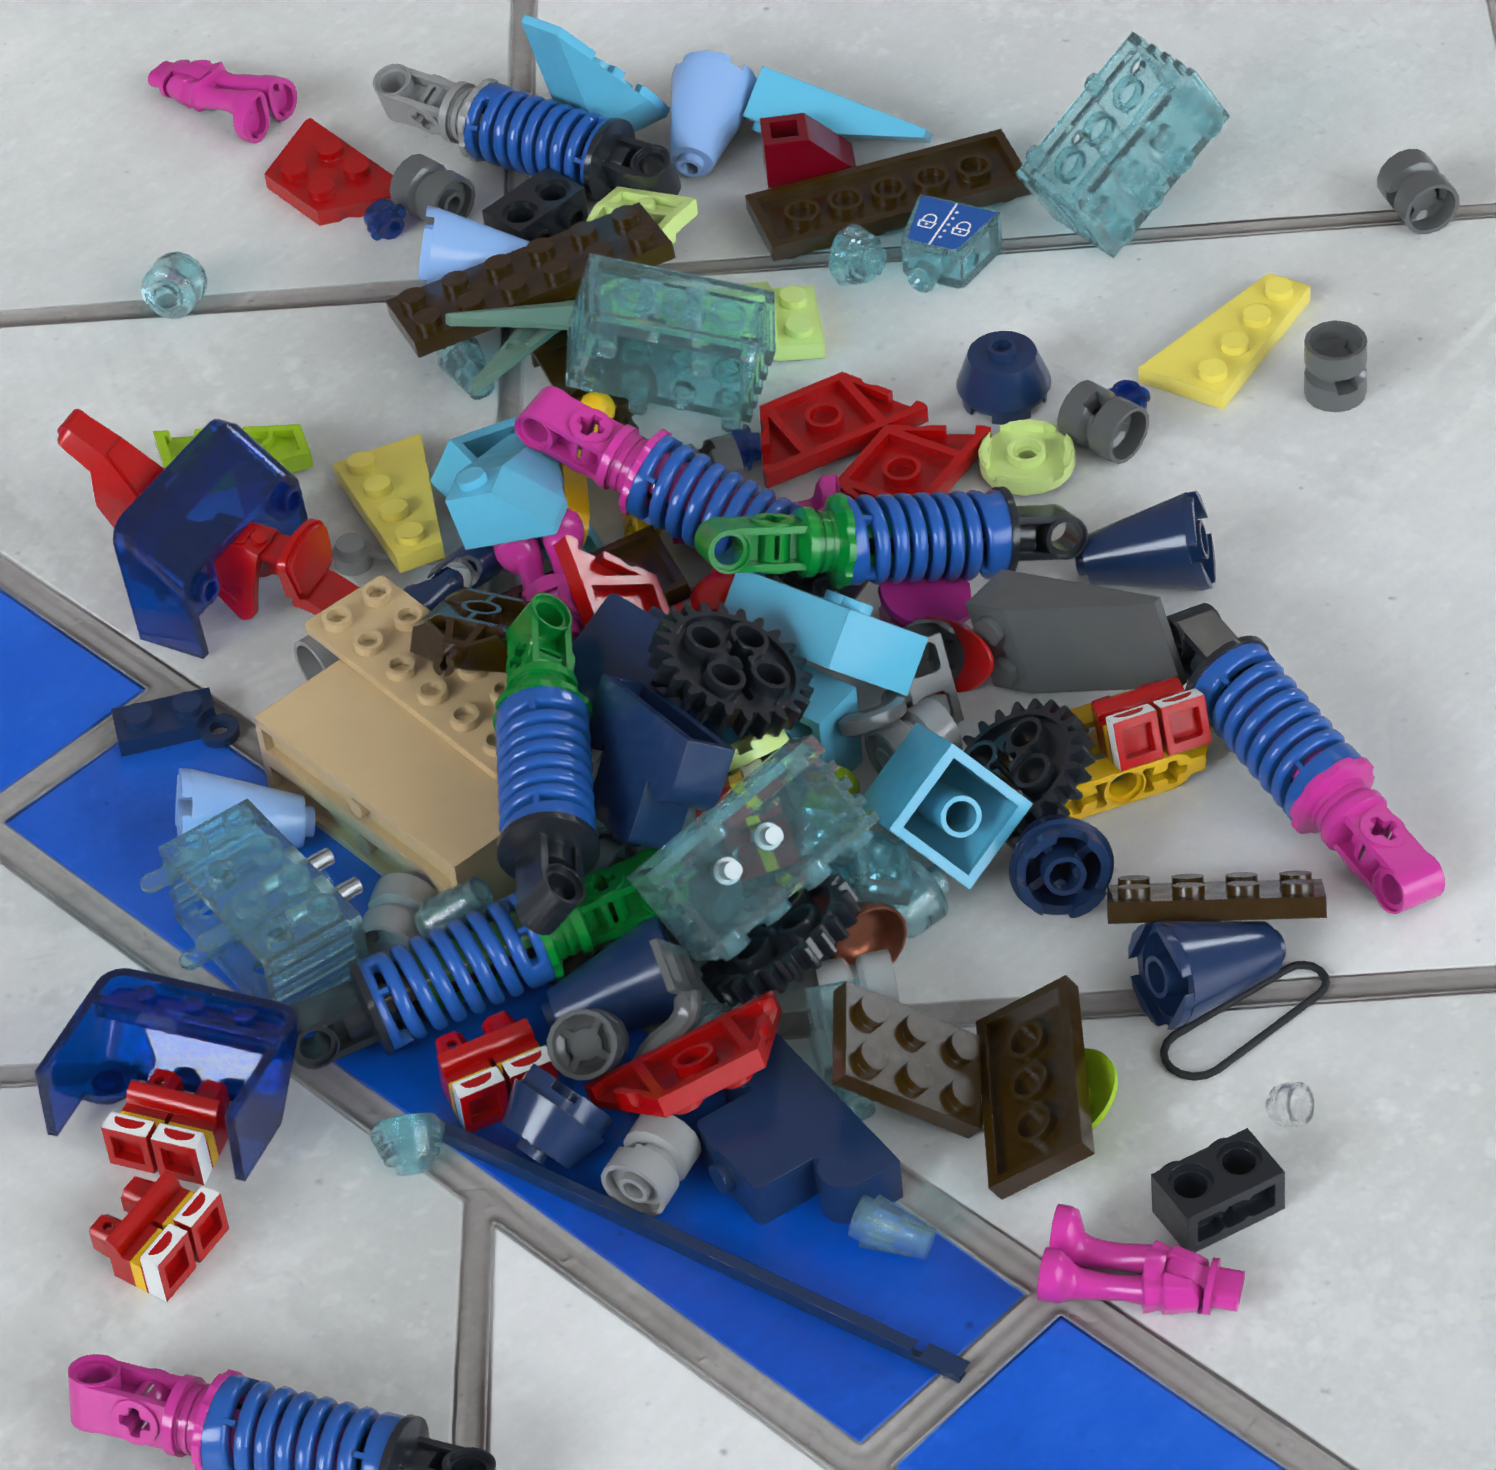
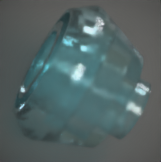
M850 224L841 229L834 238L829 256V270L832 277L841 286L871 282L876 275H880L883 272L887 253L882 248L879 238L858 224Z
M414 1113L395 1116L378 1121L370 1133V1140L386 1167H396L398 1176L421 1174L430 1171L429 1162L439 1158L445 1132V1123L434 1113Z

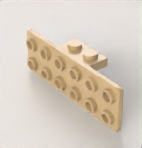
M381 575L305 621L306 633L484 772L497 779V741L492 716L496 712L495 702L505 691V682L508 676L502 672L455 669L448 677H444V673L439 676L433 669V661L410 652L413 627L430 612L428 608L387 577Z

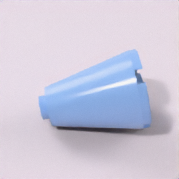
M707 50L690 52L684 56L681 63H676L672 72L670 156L675 168L681 174L688 177L703 176L712 171L744 122L745 117L743 114L757 81L756 76L748 66L744 64L743 69L738 68L730 63L731 56L721 52Z
M427 206L426 216L435 217L434 224L425 223L418 280L427 281V284L442 279L449 272L463 271L484 263L486 259L493 255L507 254L525 247L530 241L441 208Z
M179 768L176 784L175 826H177L178 841L181 842H175L177 871L191 872L301 848L304 846L305 837H314L315 808L314 806H305L304 795L195 769Z

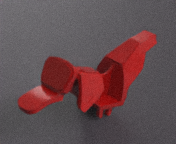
M74 409L57 429L59 435L57 442L59 446L90 471L96 506L127 543L130 549L132 574L158 585V592L162 597L167 598L172 591L180 593L183 596L182 605L190 607L203 588L209 584L213 591L240 619L249 620L259 610V577H267L271 574L278 575L286 597L292 598L293 606L314 615L359 588L343 576L329 569L333 553L328 530L321 520L308 519L297 528L292 536L283 535L277 529L221 514H216L211 522L194 523L185 519V495L180 480L124 438L80 409Z

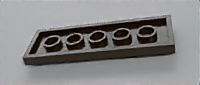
M997 129L745 195L746 210L775 262L912 226L921 196L981 208L1000 202H1008L1015 198L1033 194L1030 175L1002 129Z
M640 202L633 205L620 206L614 209L612 213L595 220L576 223L569 230L551 237L535 239L529 242L527 246L507 254L493 255L486 259L484 263L463 271L449 272L442 279L422 287L408 288L398 296L385 300L391 319L418 358H421L497 328L449 326L446 324L445 314L564 302L672 260L676 256L671 240Z

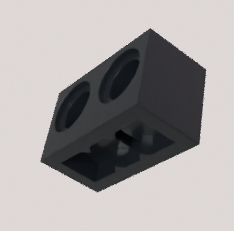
M546 167L483 209L484 225L530 242L538 238L551 237L569 230L576 223L587 220L588 210L585 187Z
M1246 1128L1227 1138L1217 1139L1207 1148L1180 1161H1172L1163 1166L1159 1171L1151 1174L1152 1212L1182 1248L1196 1253L1284 1210L1285 1171L1252 1132Z

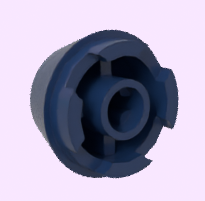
M995 331L982 335L970 345L958 374L956 387L958 394L962 398L963 406L970 415L975 410L980 414L992 416V424L1004 425L1011 421L1031 418V409L1039 405L1041 401L1046 403L1047 393L1051 387V375L1038 349L1030 338L1013 331Z
M1050 814L1034 820L1021 833L1009 862V879L1017 897L1037 914L1042 916L1043 914H1069L1070 918H1076L1093 910L1105 898L1107 894L1106 888L1113 875L1114 855L1109 841L1096 827L1068 815Z
M533 1063L521 1080L514 1079L502 1124L521 1137L515 1147L539 1164L543 1165L546 1159L550 1157L566 1169H570L606 1142L602 1137L613 1119L589 1100L580 1096L558 1081L553 1075Z

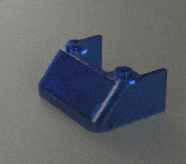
M222 419L210 421L121 514L113 532L115 553L140 639L204 659L209 654L199 616L216 600L220 588L214 561L250 522L262 524L277 529L283 535L292 536L297 528L308 520L298 479L238 424Z
M120 968L109 971L96 981L35 1070L47 1134L58 1136L82 1100L96 1104H115L126 1098L131 1080L147 1082L157 1068L175 1072L182 1078L184 1090L195 1093L201 1082H204L206 1079L221 1082L227 1086L229 1098L232 1102L225 1114V1122L235 1179L246 1181L283 1121L298 1040L295 1012L290 1006L281 1002L140 970Z

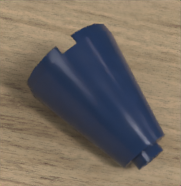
M1197 490L1182 493L1088 533V542L1085 549L1075 557L1079 576L1087 575L1088 581L1092 585L1202 591L1212 589V583L1216 581V562L1212 534H1206L1203 521L1198 520L1208 518L1201 495Z
M656 916L640 922L546 990L549 1001L541 1004V1008L549 1028L561 1015L576 1009L600 1008L612 1012L623 1021L626 1029L661 1024L669 1019L673 1013L674 998L677 995L668 992L649 942L655 938L670 942L660 920Z
M1152 921L1137 927L1132 933L1128 947V959L1137 957L1139 974L1130 977L1139 1004L1152 1023L1157 1026L1167 1024L1169 1026L1167 1030L1187 1025L1280 971L1286 956V946L1282 935L1265 921Z

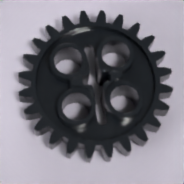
M700 602L696 611L688 604H683L680 612L671 609L666 619L660 620L647 649L652 654L648 661V666L657 669L653 678L654 681L669 684L664 693L666 697H679L683 700L680 708L684 711L691 709L697 711V721L701 724L708 718L715 721L717 732L722 733L726 725L733 727L738 738H742L747 729L758 740L763 738L766 730L775 737L780 735L783 728L791 731L796 721L801 720L810 703L809 699L814 692V688L809 686L813 675L803 670L807 662L806 658L792 656L796 647L794 643H781L778 640L781 634L779 629L769 632L764 630V619L758 618L754 622L746 620V614L743 609H739L735 616L731 615L722 603L718 605L715 612L705 602Z
M1033 698L1027 709L1017 701L1012 707L1011 714L1007 716L998 709L995 712L994 723L989 726L981 720L978 722L980 733L976 737L965 735L962 738L967 745L963 752L1019 794H1021L1019 792L1021 790L1022 796L1033 803L1005 841L1013 851L1023 830L1034 820L1050 814L1069 816L1070 811L1065 804L1068 800L1082 799L1083 795L1076 787L1078 784L1091 781L1092 778L1084 769L1095 763L1096 760L1089 752L1095 746L1094 741L1087 735L1089 729L1066 705L1060 708L1052 699L1043 706L1037 698Z
M826 871L820 877L813 872L803 883L798 877L794 878L789 887L784 890L777 886L770 898L759 897L755 908L751 911L743 910L741 914L742 919L727 929L725 936L713 940L712 944L716 949L708 952L703 957L707 963L700 967V971L703 973L701 980L720 1005L727 1003L730 1008L735 1007L740 1002L743 1005L771 990L777 989L780 994L784 993L789 982L795 980L801 983L804 981V972L810 968L819 969L822 967L820 959L826 955L835 954L838 951L834 946L835 943L845 940L850 936L846 929L858 922L854 915L861 910L857 903L859 898L840 874L837 873L832 876L829 871Z

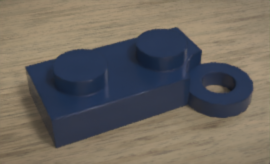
M210 687L111 709L122 757L201 739L203 744L210 748H225L236 742L240 736L239 723L235 717L229 714L215 713ZM217 728L228 729L226 732L222 734L212 733V731H214Z

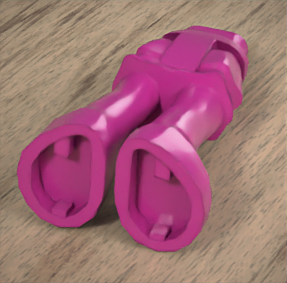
M178 60L174 63L164 61L154 68L148 76L149 85L159 88L162 96L173 98L189 109L193 108L198 112L214 109L232 114L233 127L236 134L242 140L255 144L262 141L266 136L270 117L279 121H285L294 113L297 104V90L294 83L290 80L276 75L233 74L227 72L222 62L212 64L209 60H195L191 63L189 60Z
M567 508L557 534L541 537L550 558L554 574L545 575L544 555L537 538L493 545L500 565L507 571L519 576L523 588L521 599L531 601L538 593H548L560 599L568 607L572 615L571 632L577 639L584 629V625L553 546L565 535H571L578 539V549L582 548L585 538L582 519L578 513Z
M1058 1203L1052 1221L1049 1247L1045 1248L1041 1260L1037 1284V1300L1052 1303H1062L1070 1300L1126 1301L1142 1305L1143 1314L1160 1310L1163 1315L1186 1314L1196 1311L1198 1314L1210 1315L1212 1307L1237 1312L1244 1286L1245 1271L1221 1267V1258L1213 1257L1209 1267V1260L1177 1245L1170 1247L1157 1240L1153 1244H1136L1095 1238L1085 1232L1079 1209L1071 1205ZM1089 1269L1124 1271L1142 1276L1110 1274Z

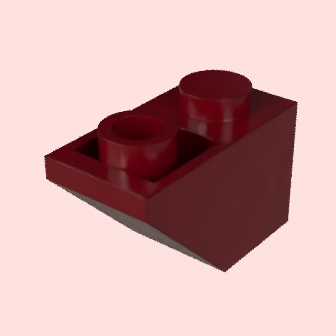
M805 113L759 118L768 189L856 166L852 143Z

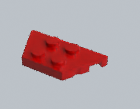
M308 118L303 122L264 174L269 190L319 226L340 222L348 217H363L375 214L374 205L392 201L390 185L393 175L312 118Z
M843 371L759 406L764 485L766 488L774 487L862 450L885 425H910L917 427L929 422L928 407L925 403L918 400L911 406L893 400L892 390L879 385L866 384L861 378Z
M885 425L838 477L840 492L850 496L853 500L860 494H867L874 498L882 493L892 496L897 493H907L910 495L916 492H924L929 495L935 491L948 493L978 459V450L981 442L989 433L991 435V427L976 425L975 434H947L946 425H926L923 427Z
M565 535L553 545L584 628L605 598L611 593L618 594L647 612L651 606H654L668 615L670 609L657 575L638 566H629L621 558L606 551H603L596 557L578 549V539L571 535Z
M771 990L584 1084L583 1086L590 1102L601 1108L667 1118L673 1114L681 1115L695 1110L702 1104L704 1098L722 1089H734L746 1084L754 1073L766 1068L782 1014V1009L776 995Z

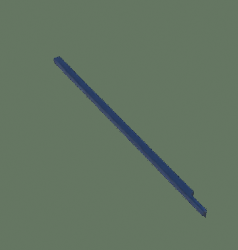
M437 1117L428 1125L430 1137L944 1377L960 1383L966 1375L964 1371L970 1362L930 1343L923 1352L914 1349L918 1340L493 1144L478 1135L465 1131Z

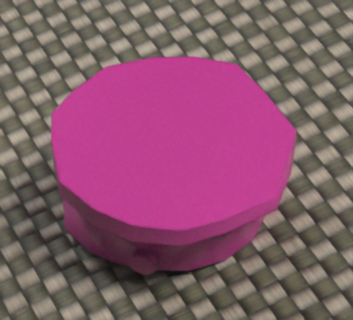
M941 577L936 582H929L923 578L918 583H911L904 579L899 584H893L888 580L879 584L877 591L881 606L878 609L880 620L903 628L913 621L924 619L927 616H938L962 623L970 619L965 605L972 598L970 583L961 577L955 581H946Z

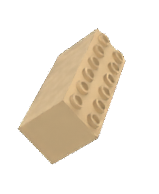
M341 659L253 717L268 787L304 795L305 806H314L315 825L381 876L390 873H406L428 882L437 891L440 898V910L437 918L447 925L448 921L454 918L460 919L465 924V916L472 910L481 912L486 918L485 911L488 903L498 902V900L516 892V880L501 868L497 859V841L500 836L497 779L484 772Z

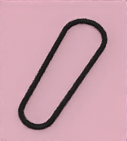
M1296 961L1283 966L1275 975L1187 1025L1171 1032L1163 1040L1160 1048L1162 1064L1175 1076L1192 1081L1208 1079L1221 1073L1320 999L1328 991L1330 985L1328 973L1323 967L1308 961ZM1297 969H1307L1316 972L1321 977L1322 983L1317 991L1215 1067L1202 1072H1189L1179 1069L1169 1060V1047L1177 1038L1289 972Z

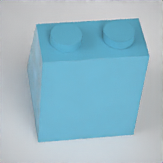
M916 723L855 807L962 885L971 889L1033 803L953 743L923 725Z

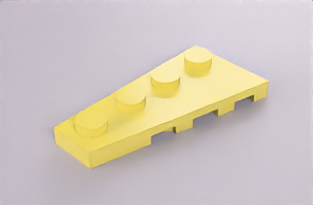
M1271 273L1266 274L1138 367L1139 382L1224 409L1310 302V285Z
M421 433L370 451L356 452L347 459L333 463L336 480L399 573L445 558Z

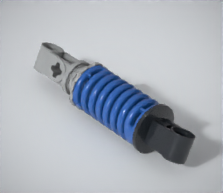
M402 64L387 65L381 68L373 78L374 90L387 116L392 121L417 127L430 134H439L444 140L459 144L462 155L469 157L472 161H486L492 165L502 166L505 169L517 171L531 177L544 168L549 167L585 187V195L596 201L603 199L617 186L678 195L681 190V181L668 150L661 145L636 139L633 126L625 119L617 117L606 118L597 113L589 114L588 111L581 108L575 109L573 106L565 103L560 104L555 100H546L542 96L532 95L523 90L518 91L513 87L498 83V80L492 78L483 80L476 87L474 84L465 81L452 82L440 75H430L408 68Z

